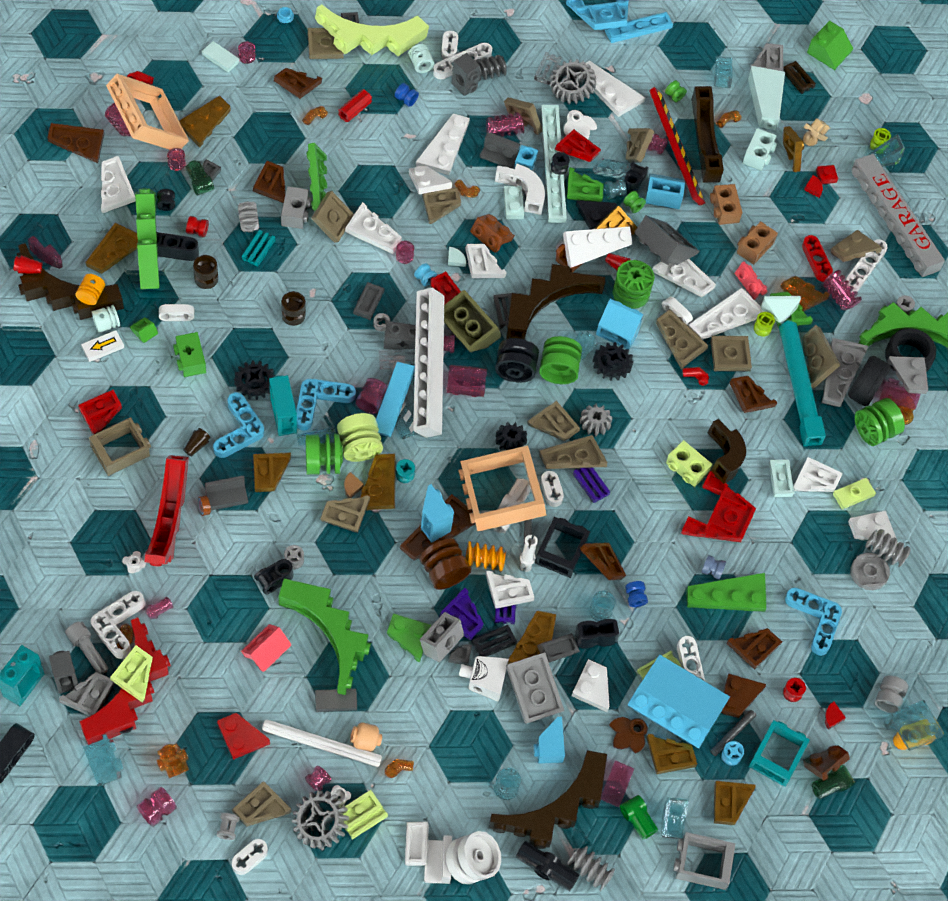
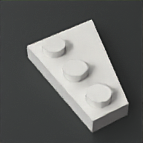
M690 259L679 265L671 263L667 265L661 261L652 268L654 273L701 298L716 286Z

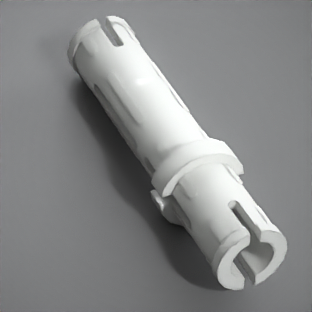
M532 535L526 536L524 549L520 555L519 567L521 571L526 568L525 572H529L532 569V564L536 558L534 553L538 539L536 536L531 539Z

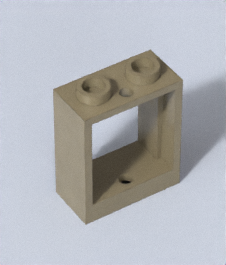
M131 417L89 437L90 447L108 476L150 456V442L146 437H142V430L139 424L134 423ZM131 433L139 449L111 461L103 445Z

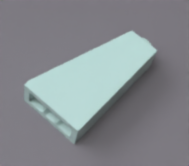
M751 66L748 82L758 125L761 128L776 130L780 119L785 72Z

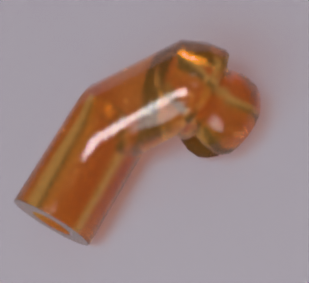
M323 106L311 109L302 121L305 125H310L318 115L322 119L325 118L328 111Z
M737 110L726 112L716 124L718 127L723 128L729 120L733 119L734 122H738L742 116Z
M461 179L457 180L454 184L461 195L465 197L475 198L480 192L478 186L468 188Z
M123 624L120 627V631L131 645L134 631L129 624ZM119 642L116 644L121 650L124 649L120 646Z
M395 759L385 768V775L388 778H394L402 770L413 771L414 761Z

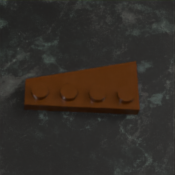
M453 494L444 501L446 504H450L454 511L451 532L431 543L420 525L400 545V550L414 561L420 558L422 552L434 543L453 538L475 525V523H471L469 513H473L472 510H468V507Z

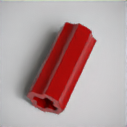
M362 89L338 109V115L345 122H349L372 102V96L365 89Z

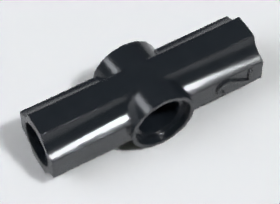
M527 841L521 845L515 857L533 868L534 872L541 878L548 881L552 880L569 892L580 874L562 864L561 860L550 852L544 853Z

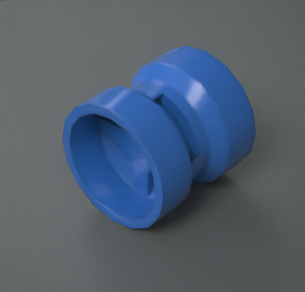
M402 83L395 92V98L403 100L404 104L408 107H411L419 96V93L414 89L411 90L406 83Z
M633 581L625 586L626 593L629 594L628 604L630 607H641L648 603L647 595L644 593L646 589L644 582Z

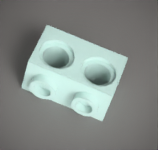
M757 128L742 164L762 171L764 165L768 166L770 162V152L774 153L777 135Z

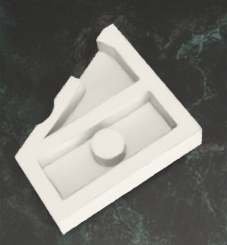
M485 244L466 245L465 249L471 278H505L507 274L505 269L501 270L497 265V259L490 254Z
M808 457L793 489L794 491L834 492L843 473Z
M886 511L853 517L848 521L855 539L868 540L875 530L878 531L880 529L884 530V535L889 533L891 539L896 538Z

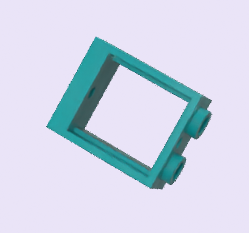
M278 375L269 378L270 401L278 437L297 434V413L288 375Z
M21 645L0 672V690L3 697L19 707L45 675L37 653Z
M773 720L749 767L786 787L810 739L806 738L805 734L788 728L785 723ZM773 732L800 746L789 770L761 756Z

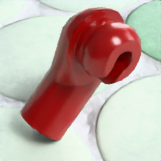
M140 71L127 75L129 78L149 85L154 80L152 76Z

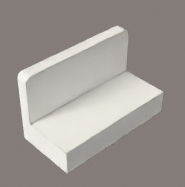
M444 835L443 841L428 840V858L424 872L425 883L450 884L451 873L446 864V852L449 844L452 842V836Z

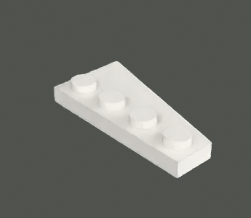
M452 114L418 158L416 166H427L436 172L450 175L470 118Z

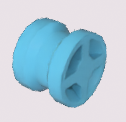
M425 263L417 268L414 276L420 279L422 285L426 287L430 285V279L437 276V273L432 271L430 266Z
M728 742L721 753L722 761L729 766L739 764L744 755V748L739 742Z

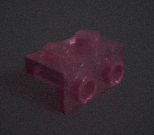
M450 365L447 393L484 397L487 370Z
M890 377L888 380L884 379L881 385L883 389L880 399L889 398L897 405L916 409L921 394L908 393L903 384H899L900 381Z

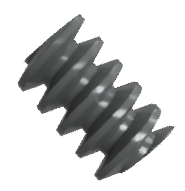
M496 55L495 58L490 56L488 59L483 58L482 61L480 59L476 60L480 65L478 81L481 80V76H483L484 80H487V74H489L491 79L494 77V73H496L497 77H500L501 71L504 76L507 74L506 62L503 56Z

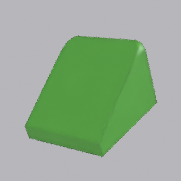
M142 318L130 326L132 332L143 343L158 334L154 323L147 318Z

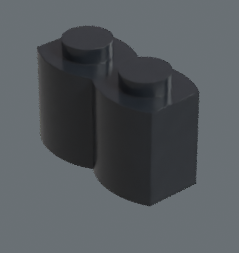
M603 619L598 622L583 621L577 624L575 631L576 644L578 648L582 649L592 648L596 645L602 647L614 645L619 636L618 623L615 619Z

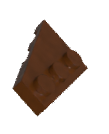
M51 123L48 142L98 163L105 133L103 129Z

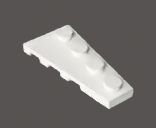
M591 61L585 63L586 65L589 64L595 72L594 75L597 80L594 92L618 117L645 102L644 96Z
M630 227L566 231L563 233L567 264L570 268L632 245Z
M741 288L694 320L688 327L703 340L757 319L758 314L764 311Z

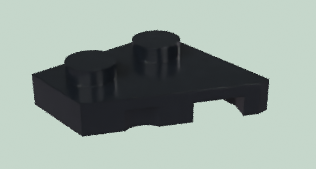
M583 200L576 202V206L590 230L594 229L617 206L616 203Z

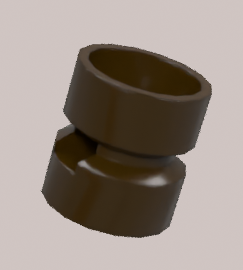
M210 255L197 257L193 263L196 285L202 289L215 287L218 283L217 261Z
M295 291L286 293L281 300L282 319L288 325H299L306 317L305 297Z

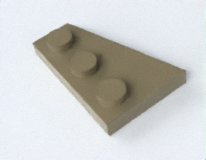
M670 309L657 318L656 324L681 369L707 350L708 345Z
M817 325L803 336L805 356L808 358L807 369L808 373H810V382L813 389L840 366L825 335Z
M593 435L539 450V456L546 469L607 467V461Z

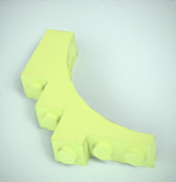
M322 4L317 7L315 15L316 21L335 37L333 44L344 54L361 45L371 55L387 46L391 52L400 56L425 39L429 30V25L419 16L395 25L370 26L344 19L331 12Z

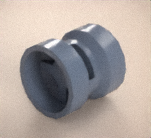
M708 555L701 573L706 575L711 573L714 578L720 580L726 561H718L713 556Z

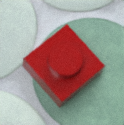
M834 165L817 166L816 173L822 184L837 183L838 176Z

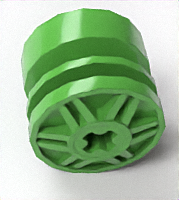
M629 260L622 263L618 268L612 291L614 299L631 309L644 306L649 301L655 279L651 267L638 260Z
M562 336L547 339L544 342L539 370L541 377L554 384L563 385L575 382L578 379L579 363L582 354L580 343L574 339Z
M883 398L873 403L872 406L869 405L857 411L855 414L856 428L862 439L871 446L879 445L887 441L888 438L903 433L905 429L904 418L899 407L889 398Z
M334 433V442H330L329 434H326L325 442H320L319 434H306L307 475H319L321 466H325L326 473L330 474L331 465H334L335 474H340L343 452L339 433Z

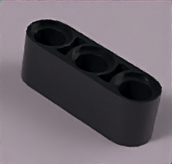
M157 232L158 257L194 261L199 257L198 241L195 238Z
M15 723L0 741V783L4 781L35 737L33 732L18 723Z

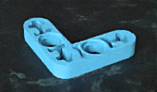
M317 379L304 380L301 384L296 410L297 428L302 431L311 428L317 399L351 403L356 397L355 387L346 383ZM312 386L310 395H307V388ZM325 388H332L334 392L332 394H325L323 390ZM346 391L350 392L348 396H345ZM309 401L312 403V406L304 408L301 404ZM303 414H306L305 423H301Z
M240 393L230 394L227 402L228 408L241 427L214 442V454L219 458L228 457L264 436L262 422ZM233 400L239 402L241 407L240 409L236 403H233ZM243 413H249L251 418L243 420L240 416ZM252 423H253V427H254L256 430H259V433H256L255 431L252 432V426H251ZM236 436H242L244 441L236 443L233 439ZM219 446L225 447V450L219 449Z
M791 588L785 596L786 604L794 609L820 618L811 649L819 656L827 654L842 614L840 605L799 588ZM793 595H796V596H797V600H796V601L792 600V599H793V597H792ZM815 601L818 604V608H810L808 602ZM830 609L834 610V615L832 619H828L830 615ZM829 625L832 632L825 633L821 626ZM824 638L823 648L820 649L819 643Z

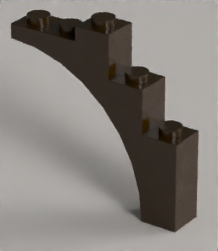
M26 243L18 245L20 252L16 253L17 256L20 257L22 255L34 260ZM43 268L41 274L24 273L23 276H20L21 284H18L20 294L25 295L26 301L46 297L47 304L52 305L53 311L72 306L74 314L78 313L80 320L91 318V311L101 308L106 309L108 306L111 308V305H114L116 311L124 309L118 284L105 286L95 305H87L78 300L75 295L80 285L60 280L46 272Z
M552 264L549 281L532 278L529 295L512 293L506 339L519 338L525 340L527 329L533 318L547 305L560 298L584 293L602 294L605 277L569 272L570 266Z
M587 750L582 768L576 780L554 802L541 809L524 814H491L489 828L497 833L511 832L518 837H526L527 835L530 836L529 843L536 848H550L554 824L563 829L574 828L579 804L587 809L599 807L607 754Z

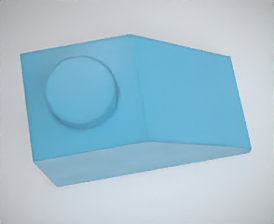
M557 717L539 736L537 744H534V757H538V764L563 763L565 750L562 717Z

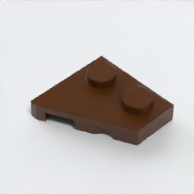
M766 628L759 630L757 633L745 634L744 637L730 638L726 644L755 670L782 644V641Z
M839 745L830 746L823 752L811 754L808 758L803 759V764L806 769L824 781L828 778L827 773L831 769L832 771H837L850 757L848 751Z

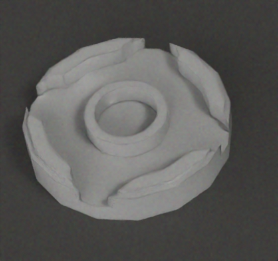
M863 553L853 561L850 567V574L853 581L859 587L874 591L881 589L887 583L890 576V568L887 562L878 557L877 554Z

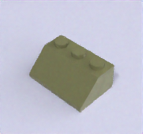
M465 290L444 305V323L469 352L488 348L501 337L497 325Z

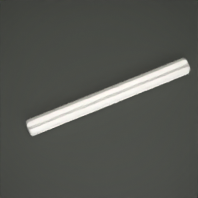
M265 720L262 730L264 732L375 767L380 766L382 756L379 754L356 749L353 746L271 720Z

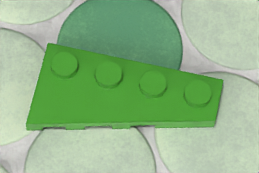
M314 142L308 144L306 154L310 162L308 173L312 183L310 184V191L313 195L311 206L313 211H316L326 195L324 189L327 188V181L324 174H327V167L324 165V161H327V155Z
M765 573L691 585L686 589L687 607L761 612H765L767 609Z

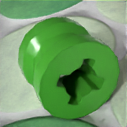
M677 80L671 82L665 90V93L671 96L674 102L680 101L687 92L684 87L680 86Z
M632 191L626 196L623 203L625 206L630 207L632 213H637L644 207L646 200L640 198L637 191Z

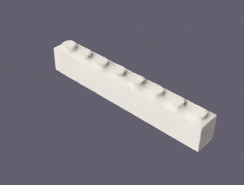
M434 288L417 291L413 431L425 438L442 435L444 295Z

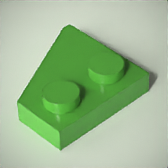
M569 167L567 199L602 202L604 184L597 180H592L585 174L582 176L574 172V168Z

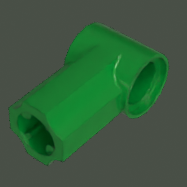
M636 795L619 806L624 818L627 821H631L642 840L651 837L658 831L640 795Z

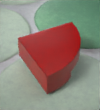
M813 175L804 190L820 198L823 186L821 181Z
M834 701L829 705L825 713V724L828 730L846 718Z

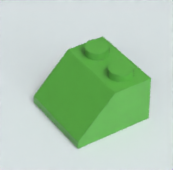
M829 20L811 39L807 53L835 70L853 51V47L844 29Z

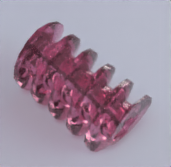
M111 104L105 111V117L120 135L131 136L116 104Z
M515 112L514 115L509 113L507 117L503 114L500 118L499 116L487 118V132L495 135L500 133L501 137H504L505 132H507L508 136H511V131L513 130L515 135H517L518 129H520L521 133L524 134L523 118L518 112Z
M840 270L834 271L826 278L823 286L825 289H828L829 294H832V298L836 300V303L840 305L842 310H849L859 304L862 297L855 298L858 292L854 291L851 293L854 287H847L850 282L848 280L843 282L845 276H839L841 274Z

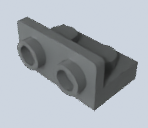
M487 132L480 158L503 167L513 168L520 150V144Z

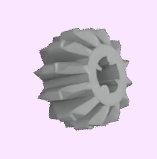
M254 201L239 203L238 212L242 231L253 232L258 230L259 220L256 203Z
M597 404L594 405V408L588 405L586 410L582 411L580 424H582V430H588V435L592 432L595 436L598 433L604 435L606 430L609 431L612 416H610V410H604V405L601 408Z

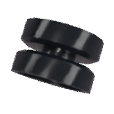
M509 338L503 340L499 344L495 365L497 375L505 380L516 383L531 381L536 373L539 356L538 347L524 339Z

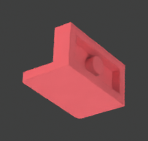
M269 624L241 652L244 657L252 659L258 668L264 672L291 646V643L280 627Z

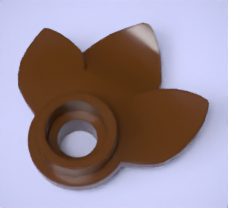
M619 717L609 724L617 732L613 740L614 748L622 750L630 747L634 753H638L644 748V736L648 730L645 721L639 718L630 720L626 717ZM639 727L641 731L636 732L633 728Z

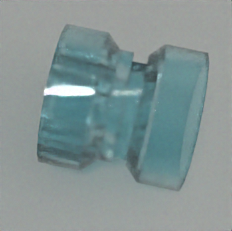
M617 179L614 183L612 181L604 183L607 199H613L615 196H626L627 188L623 179Z

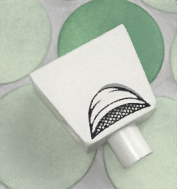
M477 656L473 667L461 664L459 676L470 678L469 690L499 702L507 669L506 665L509 659Z

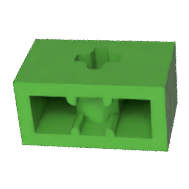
M198 332L175 336L176 344H173L175 355H179V360H177L178 370L183 371L184 377L206 373V363Z

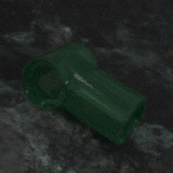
M190 161L185 167L192 181L195 194L199 196L213 191V181L209 175H206L200 161Z
M843 764L837 771H831L826 780L818 779L812 782L811 787L814 795L821 800L837 791L842 792L849 789L856 782Z

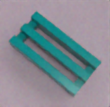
M259 230L242 255V260L258 267L275 242V236L272 235L270 237L268 233L264 234L263 231ZM267 240V241H268L267 244L265 245V247L263 248L262 252L260 253V255L258 256V258H257L256 261H255L254 258H255L256 255L259 253V251L261 250V247L263 246V244H264L265 241Z

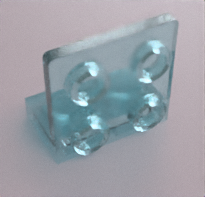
M925 700L889 714L883 723L887 730L894 727L898 731L909 751L944 735Z

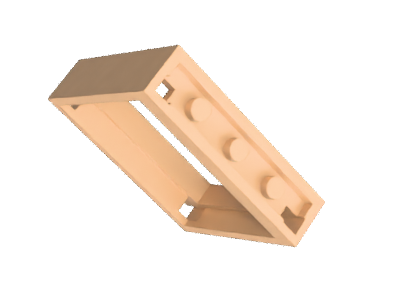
M116 74L106 85L133 139L175 152H179L189 142L163 89L120 74ZM134 98L150 103L163 130L147 125Z
M528 445L460 461L462 469L458 471L461 481L465 480V484H462L464 495L469 496V498H466L468 510L472 509L473 513H469L471 523L476 524L477 532L546 516L545 503ZM524 462L534 501L480 514L470 475Z

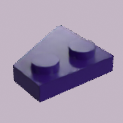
M464 588L440 612V617L446 612L460 619L464 636L471 640L483 628L484 623L477 614L474 602L472 603L467 588Z

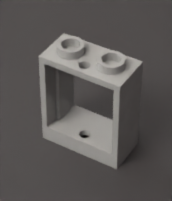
M685 832L683 838H679L677 844V851H680L679 859H675L673 871H677L676 879L726 890L730 883L736 843ZM688 845L723 853L719 878L684 870Z

